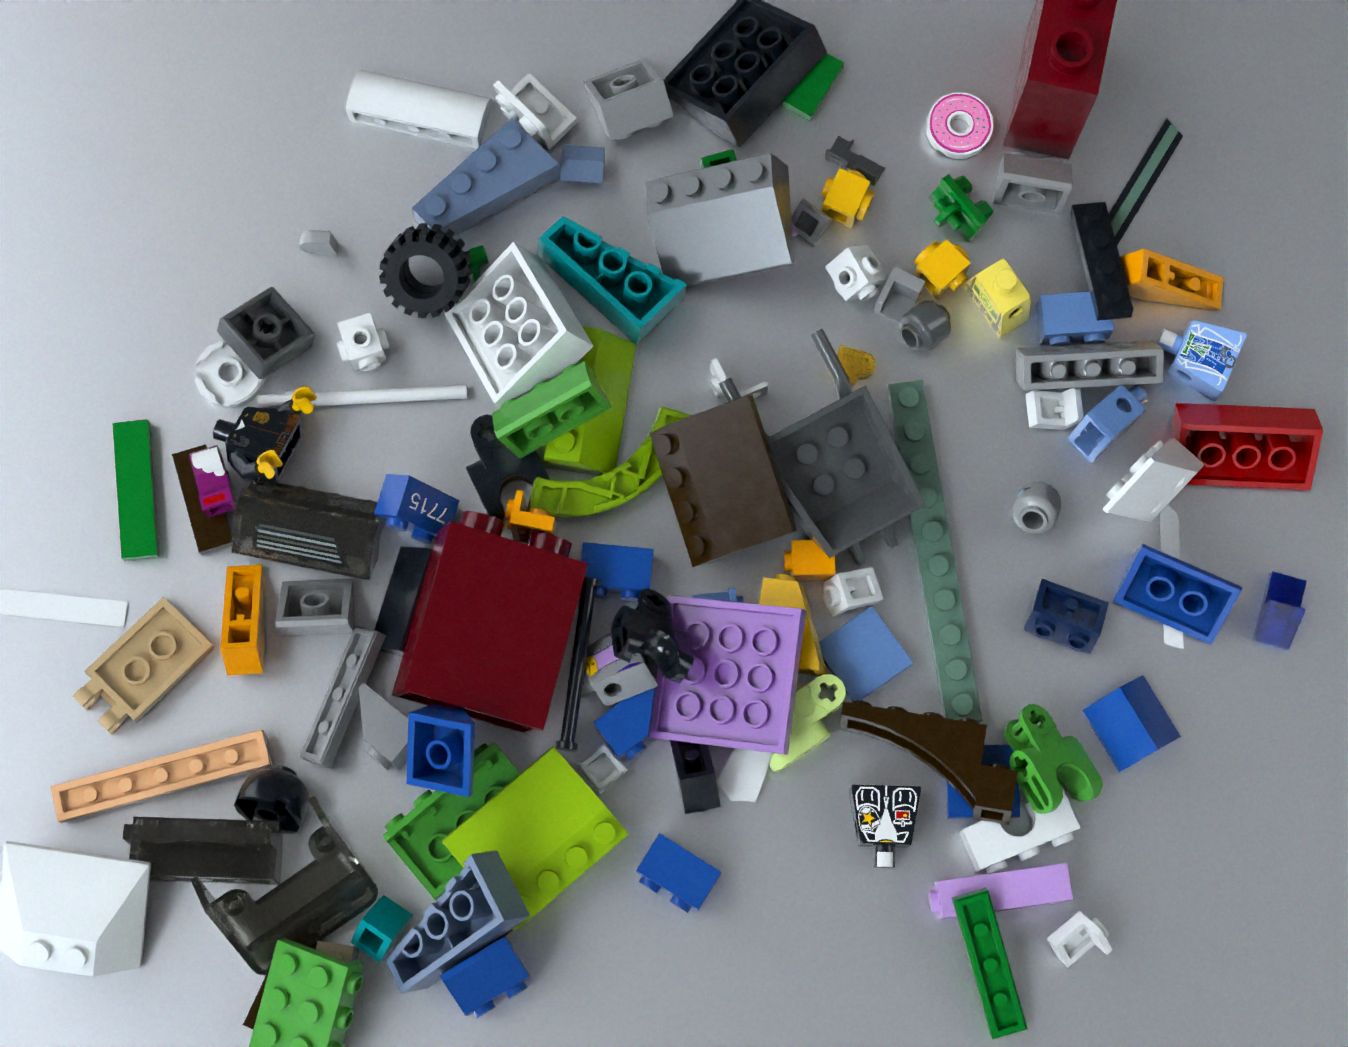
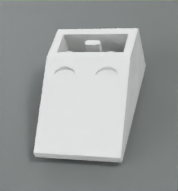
M1174 437L1165 444L1159 440L1129 469L1130 472L1120 479L1106 494L1110 501L1103 510L1107 513L1151 522L1200 471L1204 464Z

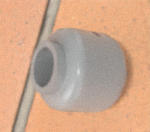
M1031 482L1025 484L1019 490L1012 508L1013 519L1016 525L1022 530L1033 534L1048 532L1055 526L1061 509V497L1058 491L1047 483Z

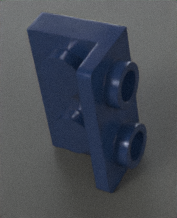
M1041 579L1024 630L1040 638L1049 639L1068 646L1073 650L1090 654L1101 635L1109 602Z

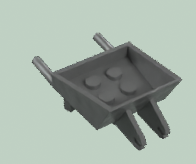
M822 328L811 334V337L834 378L837 401L772 436H769L766 432L765 434L790 510L804 532L829 558L848 549L856 564L861 566L866 563V559L860 546V541L879 531L891 549L896 547L898 541L891 524L921 509L926 504L866 385L852 392L849 377ZM731 377L719 383L728 402L741 398Z

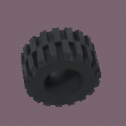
M421 223L416 229L413 226L407 228L403 234L400 233L383 255L385 257L380 262L379 269L383 270L379 276L380 284L387 285L383 290L385 296L389 297L392 295L394 300L391 304L396 308L402 305L405 307L403 313L411 316L413 311L418 312V318H426L428 313H431L432 318L440 316L443 310L447 313L453 308L455 303H458L471 279L469 277L472 274L473 265L468 264L471 259L470 252L462 250L465 243L461 238L458 241L452 238L455 232L450 229L446 233L442 232V225L434 224L432 228H428L427 223ZM423 255L435 260L443 271L444 282L434 286L419 282L410 271L409 258Z

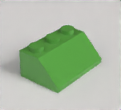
M584 361L580 364H572L566 367L561 375L550 381L536 384L531 389V392L524 396L504 402L499 410L492 413L494 433L499 441L521 459L612 408L595 372Z

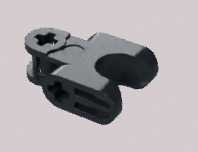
M486 414L475 419L470 430L471 438L480 460L465 468L487 514L504 522L505 511L501 503V493L506 485L514 481H523L533 487L535 478L540 477L549 480L550 478L537 451L535 450L521 459L497 439L494 433L492 415ZM489 430L491 434H494L495 439L488 441L484 437L483 432Z
M643 589L638 594V606L636 609L624 605L614 617L611 626L614 656L630 663L634 653H641L652 659L659 666L662 677L680 684L694 661L690 635L688 632L674 627L670 602L663 595L652 589Z

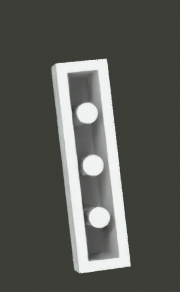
M360 69L353 79L345 110L351 122L478 149L482 144L493 99Z

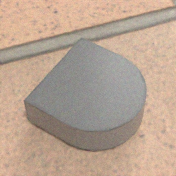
M308 230L301 234L300 249L315 254L337 255L338 242L330 231Z

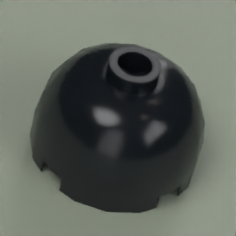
M278 766L276 768L258 770L247 777L240 788L234 806L237 812L251 823L253 818L256 817L266 821L262 827L264 829L283 834H294L298 832L299 827L301 829L303 827L310 807V796L306 786L297 777L294 770L285 766Z

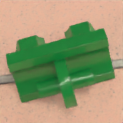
M948 174L940 180L939 186L929 196L934 201L933 206L940 213L934 222L938 227L949 223L955 231L958 230L969 242L977 236L993 214V209L986 201L981 200L976 204L972 202L968 197L973 190L972 184L965 176L953 179Z

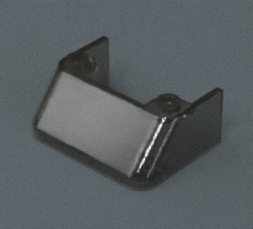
M315 796L308 800L323 826L311 835L308 847L316 860L255 901L247 891L234 889L215 899L197 876L191 879L204 912L249 967L259 975H268L277 940L287 938L311 948L317 944V941L323 940L369 908L378 896V888L341 830Z

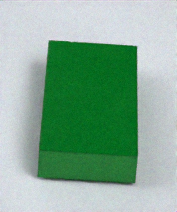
M826 53L782 101L781 105L811 121L844 68V62Z

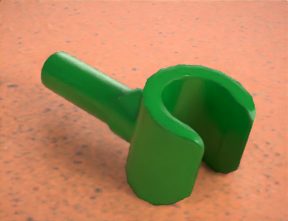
M483 245L469 249L471 259L468 263L473 265L472 284L481 276L479 266L489 263Z

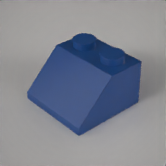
M431 704L409 712L406 784L465 797L473 796L475 722L464 709Z
M505 936L440 975L465 1016H470L474 1013L476 1018L493 1010L496 1007L493 1001L506 994L508 999L527 989L525 981L531 978L512 943Z

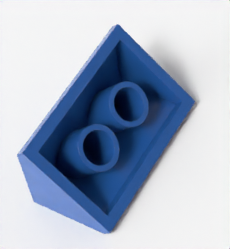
M1142 544L1132 554L1113 602L1212 645L1240 595L1242 587Z

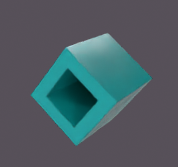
M383 894L361 919L350 943L380 963L402 938L413 914Z

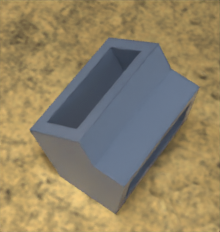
M563 145L560 180L603 183L605 147Z

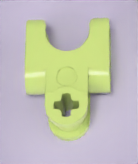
M823 674L801 689L798 686L796 687L788 755L777 753L772 755L769 766L773 772H781L832 735L822 721L836 712L844 701L846 695L845 686L837 676ZM821 687H824L826 690L832 688L835 690L832 702L827 698L823 700L819 698L822 691Z

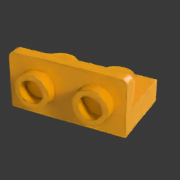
M517 490L515 500L508 499L505 520H508L507 529H511L514 541L528 543L532 532L557 536L555 517L550 516L548 511L530 508L526 512L527 504L524 491Z

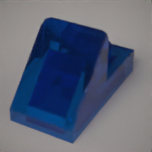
M1274 571L1269 573L1253 638L1254 641L1285 650L1290 648L1306 610L1301 607L1306 580Z

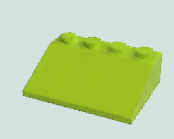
M552 746L446 836L442 843L463 868L465 867L463 863L471 854L498 851L530 914L528 918L514 927L517 931L624 839L628 832L557 749Z

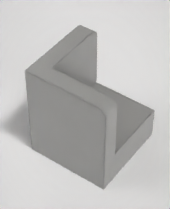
M894 266L876 301L874 313L900 325L901 317L914 308L923 290L925 281Z

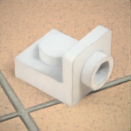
M873 567L838 573L822 583L823 599L832 617L838 616L850 609L878 604L884 600Z

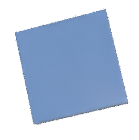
M872 606L819 642L824 663L831 673L843 682L846 694L851 701H862L913 665L912 660Z

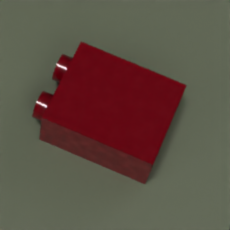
M1117 0L1036 1L1028 23L1003 142L1004 146L1064 159L1070 158L1099 93Z
M464 511L460 524L450 521L437 532L392 696L426 706L438 704L464 709L471 719L527 735L543 731L588 563L569 558L572 543L566 539L547 533L532 532L527 545L501 537L504 522L500 519L479 512Z

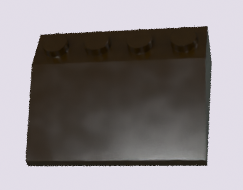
M747 395L683 418L649 433L692 567L721 561L797 531L753 395Z

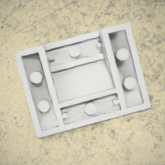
M6 841L4 843L0 892V950L20 966L92 977L140 968L143 956L151 862Z

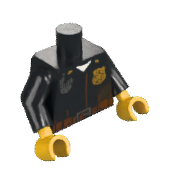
M302 386L293 393L291 400L281 405L263 408L246 407L236 423L219 419L213 430V438L226 442L227 460L243 480L250 481L259 478L277 486L303 438L300 414L302 412L304 414L312 413L314 406L311 401L316 400L317 396L308 386Z

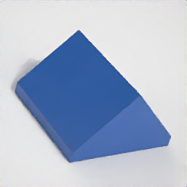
M1143 675L1117 688L1082 710L1118 772L1123 771L1181 737Z

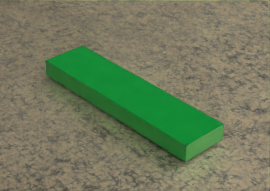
M148 419L112 423L121 559L129 561L159 557L150 422Z
M985 887L951 897L991 1038L996 1039L1028 1029L989 890Z

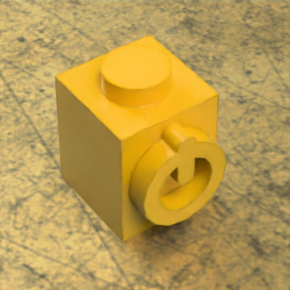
M839 168L835 178L828 177L823 187L821 196L825 197L822 205V212L829 216L831 220L849 228L853 227L856 219L863 222L875 195L874 191L869 190L871 181L867 180L858 171H845Z
M947 239L942 243L937 240L927 246L915 259L914 264L917 267L914 276L924 280V288L938 300L950 288L955 292L967 281L969 277L966 274L971 263L968 261L969 257L962 247L957 244L952 245Z

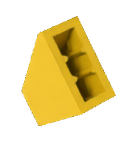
M776 574L775 579L764 577L759 600L760 605L806 610L798 673L814 676L826 674V667L805 589L796 581L795 577L790 575Z

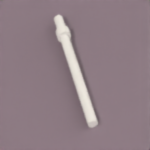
M467 384L314 392L317 399L311 401L313 406L464 399L468 398ZM286 390L285 394L258 395V408L281 405L291 400L296 390Z

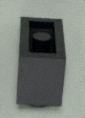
M670 740L685 814L721 807L715 770L708 745Z

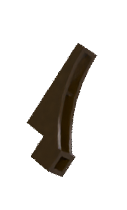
M860 700L852 701L851 703L843 701L840 729L874 737L910 753L931 767L958 792L972 809L973 819L1009 825L1018 771L1010 770L1009 767L1002 764L981 765L987 725L979 724L978 721L971 718L954 720L943 718L942 715L934 712L917 714L897 706L881 708Z

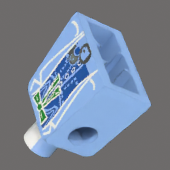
M1193 320L1189 323L1183 335L1164 328L1157 344L1164 351L1174 355L1168 368V372L1210 400L1216 401L1226 386L1247 334Z

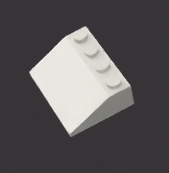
M515 242L464 292L458 303H455L451 310L444 313L491 399L498 406L530 391L533 386L540 382L549 381L561 375L566 367L576 364L593 347L592 342L541 258Z

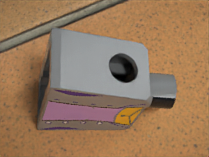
M611 631L588 646L581 698L595 691L602 703L610 706L659 686L645 655L634 653L630 663L614 656Z

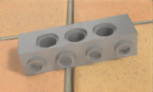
M1153 340L1016 348V382L1023 390L1163 383L1164 349Z

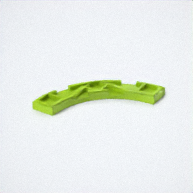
M661 406L658 409L650 432L692 415ZM648 433L640 447L625 462L600 476L578 481L535 478L526 512L530 508H538L548 511L552 517H582L615 508L635 498L663 475L650 434Z

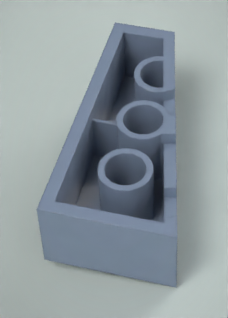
M511 118L412 207L415 221L418 225L427 223L428 228H432L434 224L442 225V232L446 233L450 229L455 232L453 235L455 237L474 227L478 221L491 214L496 215L505 210L507 205L522 197L525 199L536 193L535 190L548 183L551 185L560 180V166L550 154Z
M498 851L471 854L463 863L465 867L459 875L452 877L444 887L446 891L436 903H431L424 912L425 917L419 925L413 927L388 957L386 963L401 994L429 988L441 979V974L483 950L530 916Z

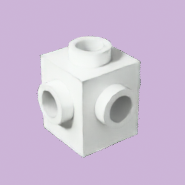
M867 244L846 248L825 266L834 281L835 289L843 296L845 301L854 299L866 301L879 292L877 287L888 279L882 270L880 260L873 255Z
M371 312L337 323L343 340L337 342L342 361H350L354 371L358 369L370 371L379 367L380 362L387 360L383 349L389 348V343L384 329H376Z

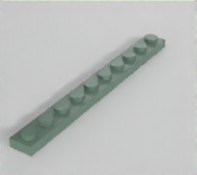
M923 380L888 384L887 391L897 448L926 506L911 513L909 518L944 718L954 720L971 718L980 723L983 719Z

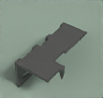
M838 136L831 149L826 150L825 159L835 162L844 170L849 168L860 172L867 180L871 181V185L875 186L885 168L862 155L859 156L850 151L854 143L853 139L849 142Z

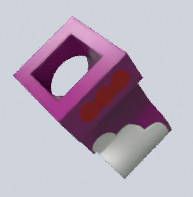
M218 445L190 453L189 456L200 495L201 508L207 517L210 518L239 509L229 472L226 470Z

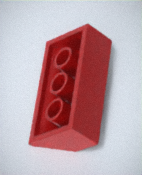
M1175 403L1170 439L1174 437L1204 464L1200 471L1186 485L1311 490L1323 427L1315 409Z

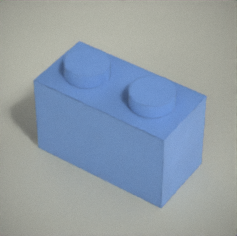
M1090 292L1040 295L1035 306L1040 345H1071V343L1084 342V344L1105 343V340H1108L1114 331L1113 319L1097 321Z

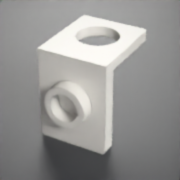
M718 358L711 360L710 371L714 377L710 379V384L717 399L723 397L725 403H728L719 386V383L727 378ZM764 381L739 392L741 398L753 395L754 400L767 395L768 384Z

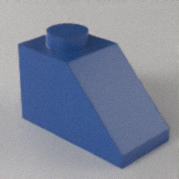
M655 688L622 700L593 722L596 731L620 761L626 756L629 760H632L647 748L644 743L649 738Z

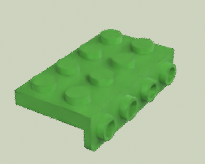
M495 742L490 746L483 743L474 750L473 796L465 797L437 790L432 793L430 790H427L413 802L415 808L405 817L400 813L385 825L387 832L382 837L434 900L443 895L446 891L444 887L451 878L458 876L463 870L462 865L442 843V840L520 774Z
M287 938L277 940L249 1047H345L343 1044L345 1033L351 1026L355 1011L352 1009L354 1000L364 982V975L362 974L363 962L354 960L348 963Z

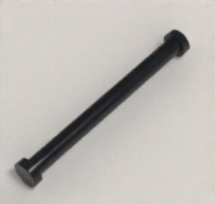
M584 577L561 738L560 741H556L555 747L564 751L576 752L578 744L574 742L596 589H599L601 580Z

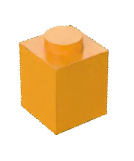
M791 540L790 551H784V572H791V576L795 577L797 582L827 581L836 574L835 556L829 558L812 540Z

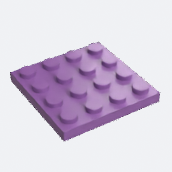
M667 595V600L671 605L674 627L686 631L690 635L694 661L680 684L662 677L661 669L658 666L656 681L659 686L655 687L649 738L788 755L806 610Z

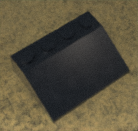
M737 0L663 81L669 98L717 136L741 147L823 58L827 50L815 25L763 0Z

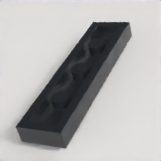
M1106 202L1072 205L1070 215L1097 321L1131 318L1133 305Z

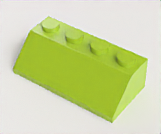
M582 326L593 347L576 364L585 361L595 372L612 408L546 444L544 460L546 468L600 476L617 467L636 344L603 329Z

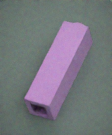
M1067 863L937 881L933 883L934 890L928 892L931 912H937L939 920L957 918L951 897L985 887L989 890L994 912L1073 900Z

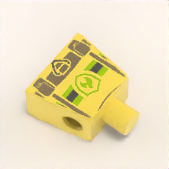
M1004 258L979 272L963 285L999 338L1029 320L1030 294Z

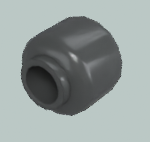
M922 301L901 317L900 337L905 345L912 350L927 352L950 335V314L944 306L938 305L933 301Z

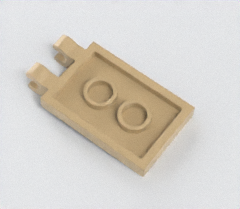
M162 597L84 671L91 680L81 687L73 697L88 710L101 696L112 708L104 713L98 722L112 735L122 726L128 716L137 723L214 649V646L176 608Z

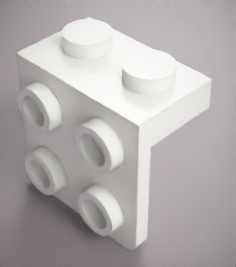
M530 73L511 91L500 81L493 85L497 93L495 100L501 106L500 110L509 120L511 118L515 121L519 120L525 131L538 144L542 142L549 150L578 122L577 118Z

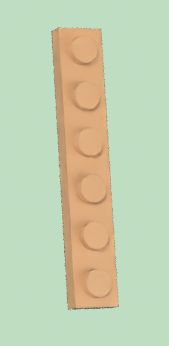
M258 730L54 785L50 788L57 820L63 823L272 766L265 732Z

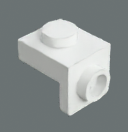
M1070 388L1064 392L1033 390L1026 394L1029 428L1064 430L1080 423L1084 418V406L1080 388Z
M1078 911L1046 938L1058 959L1067 968L1094 945L1100 948L1106 955L1113 950L1106 939L1110 935L1106 927L1097 918L1091 921L1081 911Z

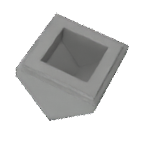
M804 198L800 201L791 217L792 223L799 235L813 245L817 243L832 224L829 216Z

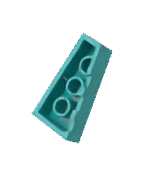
M564 216L539 237L537 256L636 345L684 299L687 287L685 282L677 278L675 280L662 274L661 269L650 263L646 265L631 257L630 252L621 247H613L602 241L601 236Z

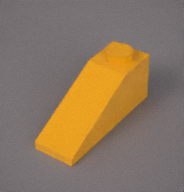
M1145 248L1120 256L1130 296L1141 300L1212 311L1221 310L1224 277Z
M262 564L227 566L220 651L227 676L262 674L264 670L265 621Z

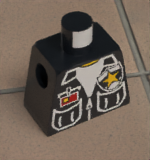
M850 786L849 798L857 845L860 847H873L874 868H895V847L907 848L911 846L921 786Z

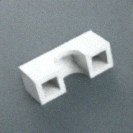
M1064 789L1063 799L1058 808L1053 812L1039 814L1033 810L1029 802L1024 805L1030 818V827L1024 836H1012L1003 830L1000 823L980 821L959 831L975 871L978 872L985 869L987 874H992L1008 867L1005 860L1016 855L1023 861L1040 854L1038 846L1051 841L1053 846L1057 847L1073 840L1072 832L1081 827Z

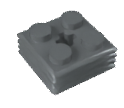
M269 287L221 317L217 329L219 335L258 379L265 378L311 348L315 333L274 287Z

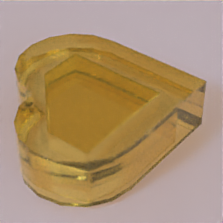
M839 346L837 357L849 377L851 388L856 385L858 380H865L872 376L875 370V360L871 354Z

